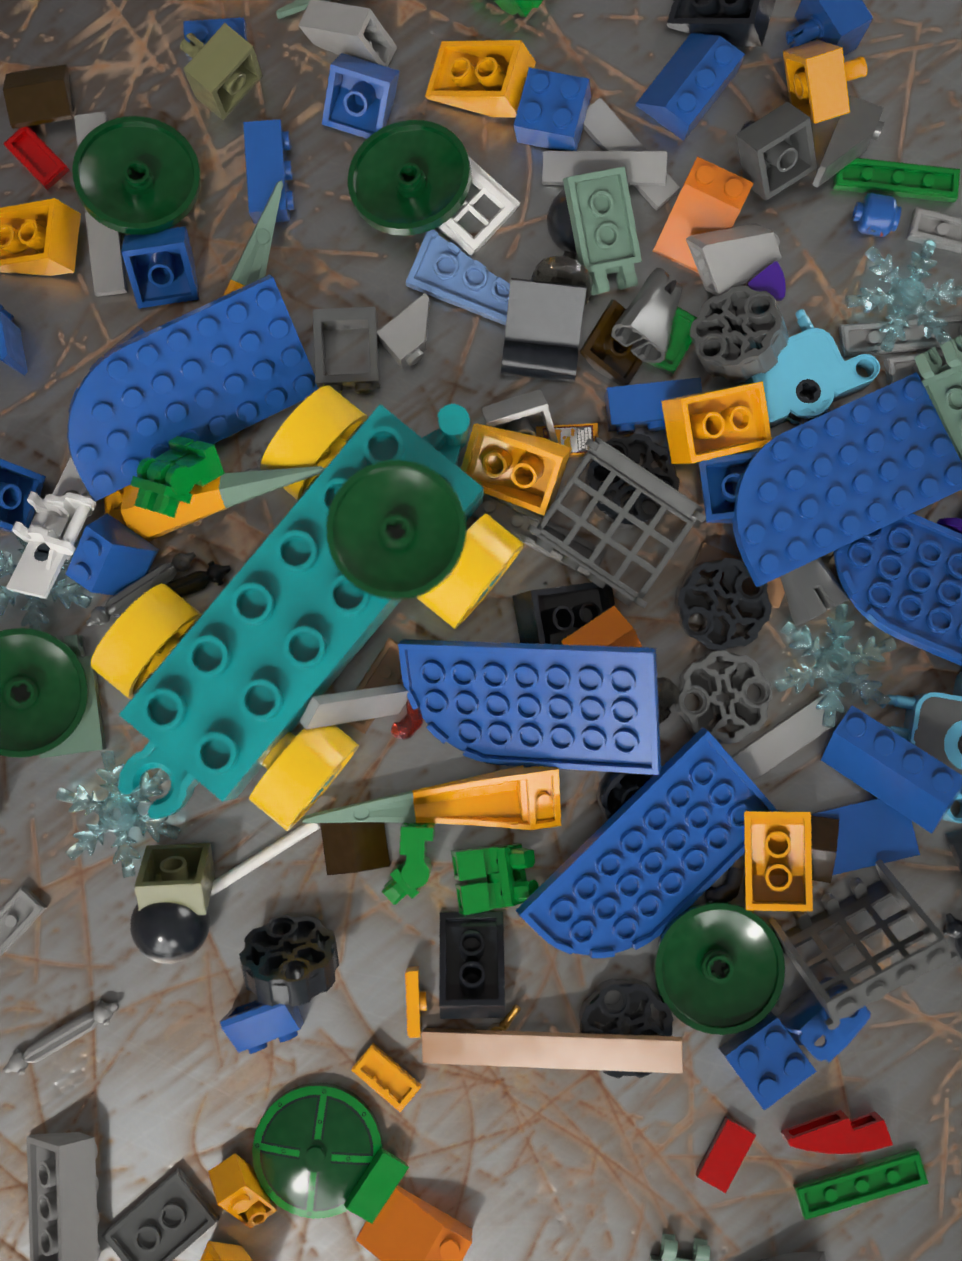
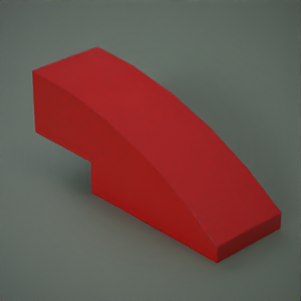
M840 1109L781 1131L782 1137L790 1147L825 1154H855L893 1145L884 1119L875 1111L849 1120Z

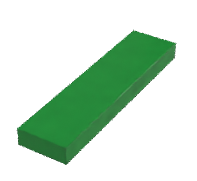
M856 158L834 175L833 189L954 203L958 199L960 169Z
M915 1148L794 1184L793 1187L804 1220H808L929 1183L920 1153Z

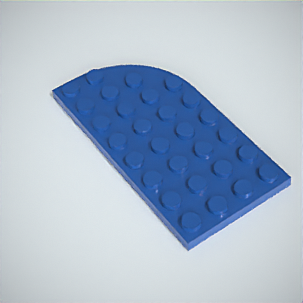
M267 275L124 342L100 357L89 368V373L85 376L79 388H76L68 410V447L73 463L92 499L96 502L130 485L133 476L137 477V467L140 461L147 457L157 458L170 450L168 441L176 436L214 444L304 400L319 389L315 383L313 369L273 276Z
M918 373L911 374L794 427L773 438L753 455L736 485L733 497L736 498L735 518L732 519L737 547L756 588L962 490V462Z
M912 513L834 550L835 566L842 587L856 609L868 621L883 632L901 641L962 666V534Z
M402 639L398 643L403 685L408 690L407 697L413 710H418L419 714L428 724L426 728L443 744L448 742L455 748L463 751L465 757L488 764L507 766L556 767L558 769L659 775L661 771L656 648Z
M702 727L661 767L659 775H653L516 909V912L546 942L568 954L576 953L589 955L591 958L615 957V953L630 948L637 950L660 936L673 919L687 910L745 853L744 811H779L712 734Z

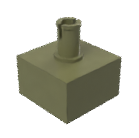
M226 23L220 27L206 44L196 38L193 33L186 35L190 43L183 38L180 44V49L192 58L183 70L195 97L222 120L229 115L263 77L254 47Z
M211 843L146 846L134 885L139 911L154 903L171 902L186 906L197 915H206L215 877Z

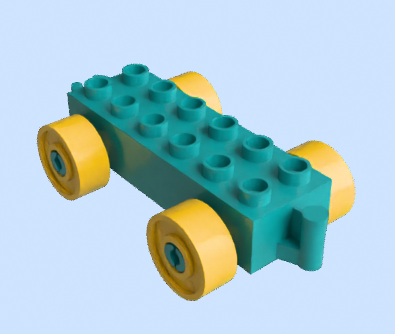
M326 385L317 389L292 412L279 428L263 455L260 469L262 471L321 466L325 470L321 474L282 487L296 498L298 502L203 615L166 584H159L145 592L132 603L107 631L92 656L91 668L130 699L129 703L118 715L149 740L142 751L136 752L126 761L120 772L118 789L124 795L137 792L141 786L144 774L153 768H160L166 771L171 780V787L167 795L155 800L148 809L150 818L157 820L176 814L187 804L198 783H201L222 802L236 799L261 768L265 767L268 771L254 788L249 800L282 828L289 831L309 811L344 769L359 748V744L336 725L307 730L304 728L297 736L291 732L300 723L301 717L311 698L325 693L401 600H387L369 595L351 584L339 571L331 557L327 544L326 522L328 511L340 487L362 468L387 460H406L432 469L451 485L462 504L467 522L482 504L484 488L456 466L460 451L466 446L469 437L470 417L464 407L458 404L445 405L437 415L439 428L421 437L381 404L368 417L331 386ZM487 513L484 514L466 531L464 550L452 574L437 588L417 597V599L451 627L457 629L494 588L515 561L525 544Z

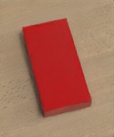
M29 126L21 127L3 143L47 191L70 171Z
M725 1117L696 1172L697 1178L726 1193L756 1134L732 1119Z

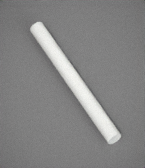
M304 823L219 876L213 882L210 896L220 892L320 828L319 824Z

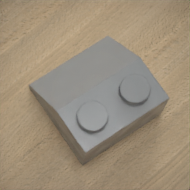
M541 389L481 408L487 426L536 436V426H545L549 439L558 443L548 403Z

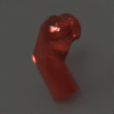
M409 700L406 702L407 714L400 722H394L391 727V733L397 739L406 740L411 738L423 724L420 707L413 710Z

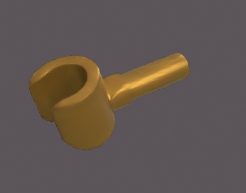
M515 1004L500 1023H493L489 1026L488 1030L506 1031L520 1012V1006Z

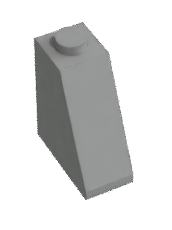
M310 0L299 23V27L313 45L337 55L344 53L388 67L397 48L370 8L323 0Z
M757 223L691 235L686 238L705 290L715 296L728 292L732 287L742 286L774 261L777 262L782 258L778 248L780 240L777 234L772 229L768 230Z

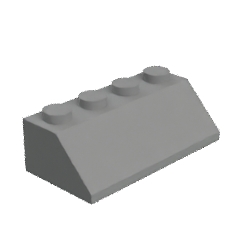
M80 1132L32 1134L27 1136L30 1261H98L100 1258L101 1249L97 1233L100 1216L96 1200L99 1183L95 1167L98 1150L95 1137Z

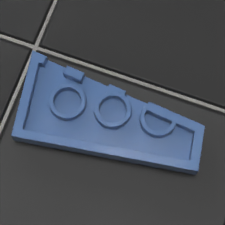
M434 229L426 232L406 280V286L506 326L510 283L501 277L495 276L482 263L477 260L474 261L463 253L458 246L451 241L449 243L439 236L438 232Z

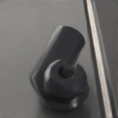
M731 866L727 871L723 885L718 888L710 886L706 890V902L729 903L739 894L745 870Z

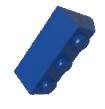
M690 33L636 102L635 106L685 141L738 73L745 54L721 36Z

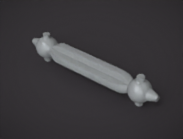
M99 1000L93 1012L81 1014L30 1044L24 1053L19 1052V1049L14 1050L9 1063L3 1068L4 1072L14 1071L18 1072L19 1075H23L29 1063H37L93 1030L98 1022L103 1023V1025L110 1024L109 1020L112 1018L113 1012L118 1008V1003L108 1004L104 1003L103 1000Z

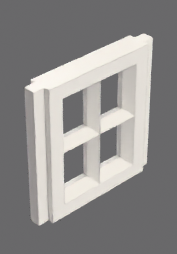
M468 156L472 174L471 182L479 191L469 201L465 199L464 207L453 218L451 217L437 228L471 258L520 206V202ZM483 194L500 208L490 221L473 207ZM468 210L485 225L475 237L457 223Z

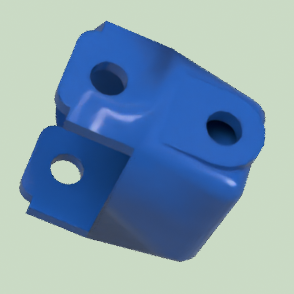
M833 977L824 978L820 981V984L827 982ZM841 983L828 990L827 994L831 998L848 988L845 984ZM811 989L796 999L780 1014L781 1023L798 1045H804L818 1061L826 1060L828 1063L847 1047L871 1018V1012L865 1005L856 1010L853 1015L840 1019V1025L836 1029L830 1030L824 1022L830 1017ZM824 1035L825 1043L822 1046H815L814 1043Z

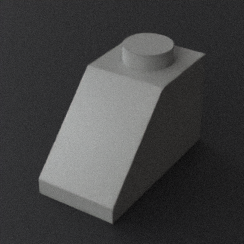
M425 293L377 332L379 342L402 369L408 364L413 366L423 358V352L426 350L430 303L429 297Z

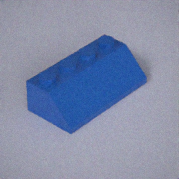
M851 705L833 732L821 758V761L931 834L962 791L961 774L853 705Z

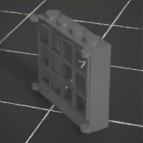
M597 437L595 441L588 438L585 445L590 447V449L538 526L534 527L530 524L527 530L538 537L535 541L538 546L549 553L554 548L563 554L562 562L575 571L579 567L588 571L590 574L587 579L603 589L606 584L616 590L614 597L627 606L634 602L645 608L648 603L642 599L697 520L703 523L707 518L702 514L704 508ZM592 459L610 471V474L598 491L579 479ZM615 476L636 488L623 508L603 496ZM574 485L593 496V499L581 516H578L562 505ZM641 492L661 505L649 525H646L629 513ZM598 501L619 514L606 534L586 521ZM557 510L576 522L563 542L544 530ZM666 510L686 522L673 542L654 530ZM624 518L644 531L631 551L611 538ZM581 526L602 539L589 559L569 547ZM649 535L668 547V550L656 567L636 555ZM607 543L627 556L614 576L594 564V561ZM632 560L651 572L638 593L619 580Z
M881 859L875 862L880 881L866 888V885L859 877L852 879L849 885L853 895L839 903L832 893L824 894L821 900L825 911L810 918L806 911H795L793 915L797 926L784 932L774 917L768 920L772 931L781 945L783 954H787L830 1018L824 1022L830 1030H834L840 1025V1019L849 1017L865 1005L882 999L887 993L896 988L910 984L918 976L931 969L939 968L944 963L953 965L958 960L956 952H950L946 937ZM893 896L903 910L882 920L872 906ZM866 910L876 924L856 935L846 923V920ZM909 916L920 931L899 941L889 927ZM840 925L849 939L828 949L819 935ZM882 931L893 946L872 956L862 944V941ZM924 938L930 941V944L912 954H909L905 949ZM813 939L822 954L805 962L796 948ZM855 946L865 961L844 971L835 959V956ZM899 952L903 959L882 970L878 963ZM828 960L838 976L820 984L811 969ZM869 968L873 969L875 974L855 985L850 979ZM844 982L848 989L830 998L827 991Z

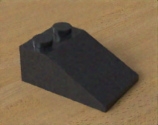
M674 0L667 20L668 28L689 34L721 36L734 46H763L776 0Z
M593 582L530 590L512 596L520 643L563 645L561 643L563 639L615 606L613 589L607 584L602 589Z
M459 912L440 913V1019L505 1018L503 912H480L470 915H462Z

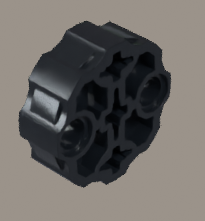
M635 433L630 437L612 438L606 442L637 464L640 463V455L644 454L641 467L678 491L680 479L677 477L674 464L671 463L670 451L667 447L659 446L647 435ZM593 460L587 469L585 484L598 491L603 484L600 481H605L610 471ZM661 460L664 463L661 468H653L651 466L653 461L658 462ZM618 478L619 481L613 485L610 484L603 495L605 497L611 495L613 497L612 502L620 506L621 499L628 494L631 497L636 488L630 485L620 490L625 481ZM641 492L629 513L646 525H649L656 514L649 515L645 513L642 508V502L653 500ZM589 494L590 502H591V500L593 499V496H591V495ZM628 498L627 500H625V501L623 502V507L625 506V504L628 502V500H629L630 498ZM598 501L593 509L598 516H602L612 523L619 515L606 505L601 504L600 501ZM653 501V502L656 504V506H657V512H658V510L660 509L661 505H659L658 503H656L655 501ZM625 518L618 526V528L629 530L636 527V525Z
M721 557L717 560L700 562L689 570L687 577L677 588L675 604L677 605L680 618L679 624L688 636L695 638L709 649L725 651L726 649L738 646L745 647L758 638V632L762 629L764 623L769 621L772 604L769 602L768 584L761 585L752 594L746 595L742 590V582L745 578L751 576L746 565L741 560ZM701 570L707 573L715 570L709 577V585L705 583L695 585L701 578L699 573ZM722 572H724L722 583L728 591H724L719 584ZM693 590L704 591L710 602L707 603L702 595H694ZM714 591L724 599L729 598L730 601L726 605L731 616L720 608L716 609L719 601ZM738 605L742 612L752 613V617L741 616L735 606ZM695 613H701L704 617L703 626L698 630H691L688 625L689 618ZM720 616L726 623L723 635H721L723 625L718 619V617ZM737 623L742 625L748 624L744 629L746 634L744 637L738 634L734 635L737 631L735 626Z
M288 915L275 917L262 927L253 929L244 939L245 947L239 954L246 990L252 991L257 996L258 1001L270 1006L288 1004L292 1007L309 1003L319 993L327 992L336 981L335 970L339 966L335 935L332 930L326 929L321 924V920L315 917H291Z
M612 978L598 985L597 990L588 999L583 1001L578 1015L581 1033L591 1034L594 1031L595 1034L638 1035L651 1029L658 1033V1035L652 1034L649 1031L641 1035L672 1036V1022L674 1018L668 1005L647 983L635 978L618 981ZM615 990L620 992L621 998L618 1003L608 1005L604 1002L605 995L609 991ZM651 1004L659 1011L660 1024H657L651 1017ZM595 1021L602 1023L604 1026L599 1025ZM625 1021L631 1025V1032L627 1034L624 1033L621 1025ZM603 1070V1073L618 1079L623 1076L642 1078L653 1073Z

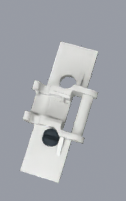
M72 458L69 459L53 494H48L42 499L37 493L30 492L27 501L36 511L30 527L27 528L21 522L16 521L12 528V531L28 544L6 587L8 590L47 599L65 560H70L76 549L74 546L87 516H91L97 504L84 485Z

